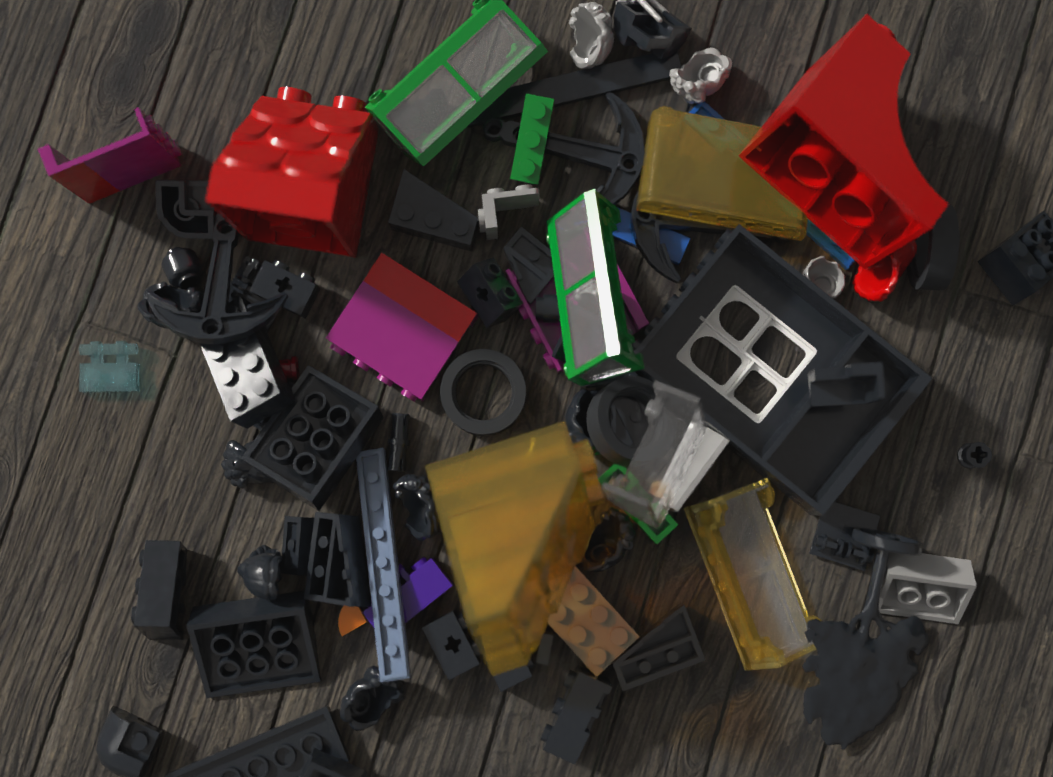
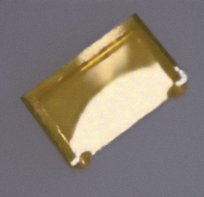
M667 106L659 107L651 113L648 122L636 210L734 229L740 224L750 232L802 241L807 233L808 218L798 206L781 195L738 156L759 131L760 126L677 111Z

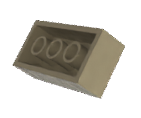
M560 549L517 588L596 677L639 638V635Z

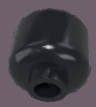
M175 247L170 249L161 263L170 285L175 288L187 290L189 287L197 286L204 273V269L195 251L190 248Z

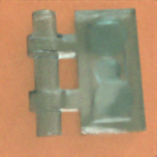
M91 341L90 344H80L79 354L90 355L91 363H80L79 392H139V363H128V355L138 354V344L127 343V341H116L115 344H102L101 341ZM103 355H116V363H103Z

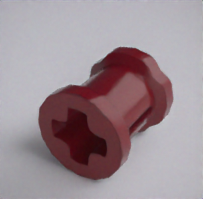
M292 356L291 359L279 360L286 379L297 381L299 379L298 357Z

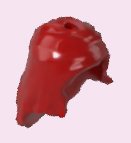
M915 240L910 241L867 269L859 266L858 273L853 279L855 292L861 298H865L870 302H882L884 299H887L888 295L894 291L898 279L916 255L917 244Z

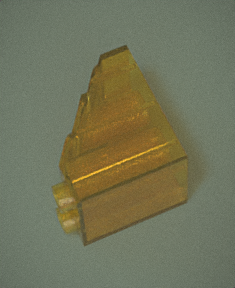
M565 421L425 465L467 623L492 676L527 665L531 653L535 652L539 646L550 614L558 613L575 565L581 562L595 527L591 507L605 503L596 475L598 474V468L589 441L585 439L572 443Z

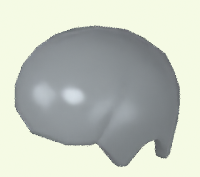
M825 256L812 259L803 271V275L833 299L838 297L845 287V275L840 269L839 264L826 260Z

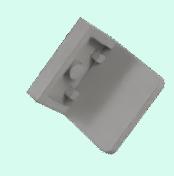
M520 185L512 191L494 188L488 190L487 194H482L483 209H478L480 233L486 232L487 240L498 239L496 211L538 206L539 188H533L532 185Z

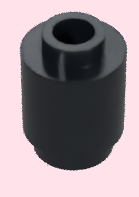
M543 294V297H536V320H543V323H561L557 294ZM566 295L565 299L569 318L576 300H570V295Z

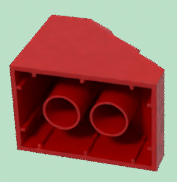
M280 87L277 98L260 96L253 105L249 116L231 136L230 143L214 162L206 202L248 241L356 258L379 132L374 115L366 112L365 106L367 103L354 97L336 96L334 97L332 107L315 105L311 103L312 95L310 93L293 87Z

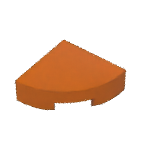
M342 607L338 618L341 636L368 622L362 613L361 607Z

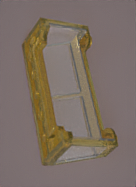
M768 478L746 484L684 508L745 670L779 668L816 650L813 642L808 643L805 635L807 631L806 623L816 618L822 621L816 616L808 615L768 508L774 504L775 492Z

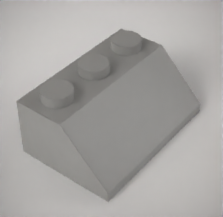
M699 422L693 423L692 426L687 424L678 435V438L681 440L675 449L670 446L661 458V461L664 462L663 466L658 472L653 470L644 481V484L647 485L645 489L647 494L671 512H678L729 442L727 438Z
M890 552L879 599L880 613L904 617L916 616L919 619L959 624L976 588L971 560L923 553L919 556Z

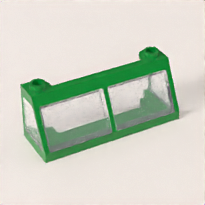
M475 0L472 4L474 6L471 11L472 16L391 90L382 91V89H379L368 99L370 103L365 106L366 110L374 115L377 123L403 154L423 167L548 52L541 41L503 0Z
M595 189L584 192L547 220L548 232L546 233V239L551 249L566 359L564 371L568 380L580 386L644 368L642 354H634L631 343L635 342L634 336L630 335L627 331L612 234L613 231L617 230L616 224L621 222L620 210Z

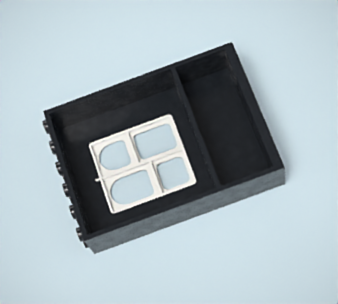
M738 224L734 230L728 228L714 246L717 249L716 252L710 250L696 268L700 272L697 275L692 272L679 288L682 294L679 297L674 294L661 310L664 316L661 319L656 316L643 332L647 336L643 342L638 338L633 343L634 354L641 353L644 362V368L634 372L638 376L658 385L666 393L670 401L695 422H699L729 440L726 445L728 449L810 515H824L932 380V377L743 226ZM732 301L743 302L759 314L758 322L741 341L728 334L722 328L719 321L722 307ZM769 326L777 328L805 351V358L788 378L779 375L752 352V346ZM705 336L713 337L740 357L741 365L726 384H717L692 362L690 350L698 338ZM883 362L885 399L870 404L817 407L810 405L808 371L814 368L845 367L855 363ZM752 370L761 374L777 389L776 394L759 414L753 413L734 397V391Z

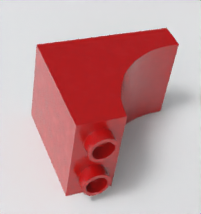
M868 14L857 22L806 71L738 155L864 269H867L930 230L948 205L932 189L917 169L905 145L900 129L897 108L898 86L904 65L911 53L897 42L894 33L888 27L878 24Z

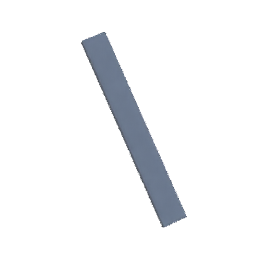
M384 448L361 451L356 458L379 675L380 682L384 683L410 679L411 669L386 452Z

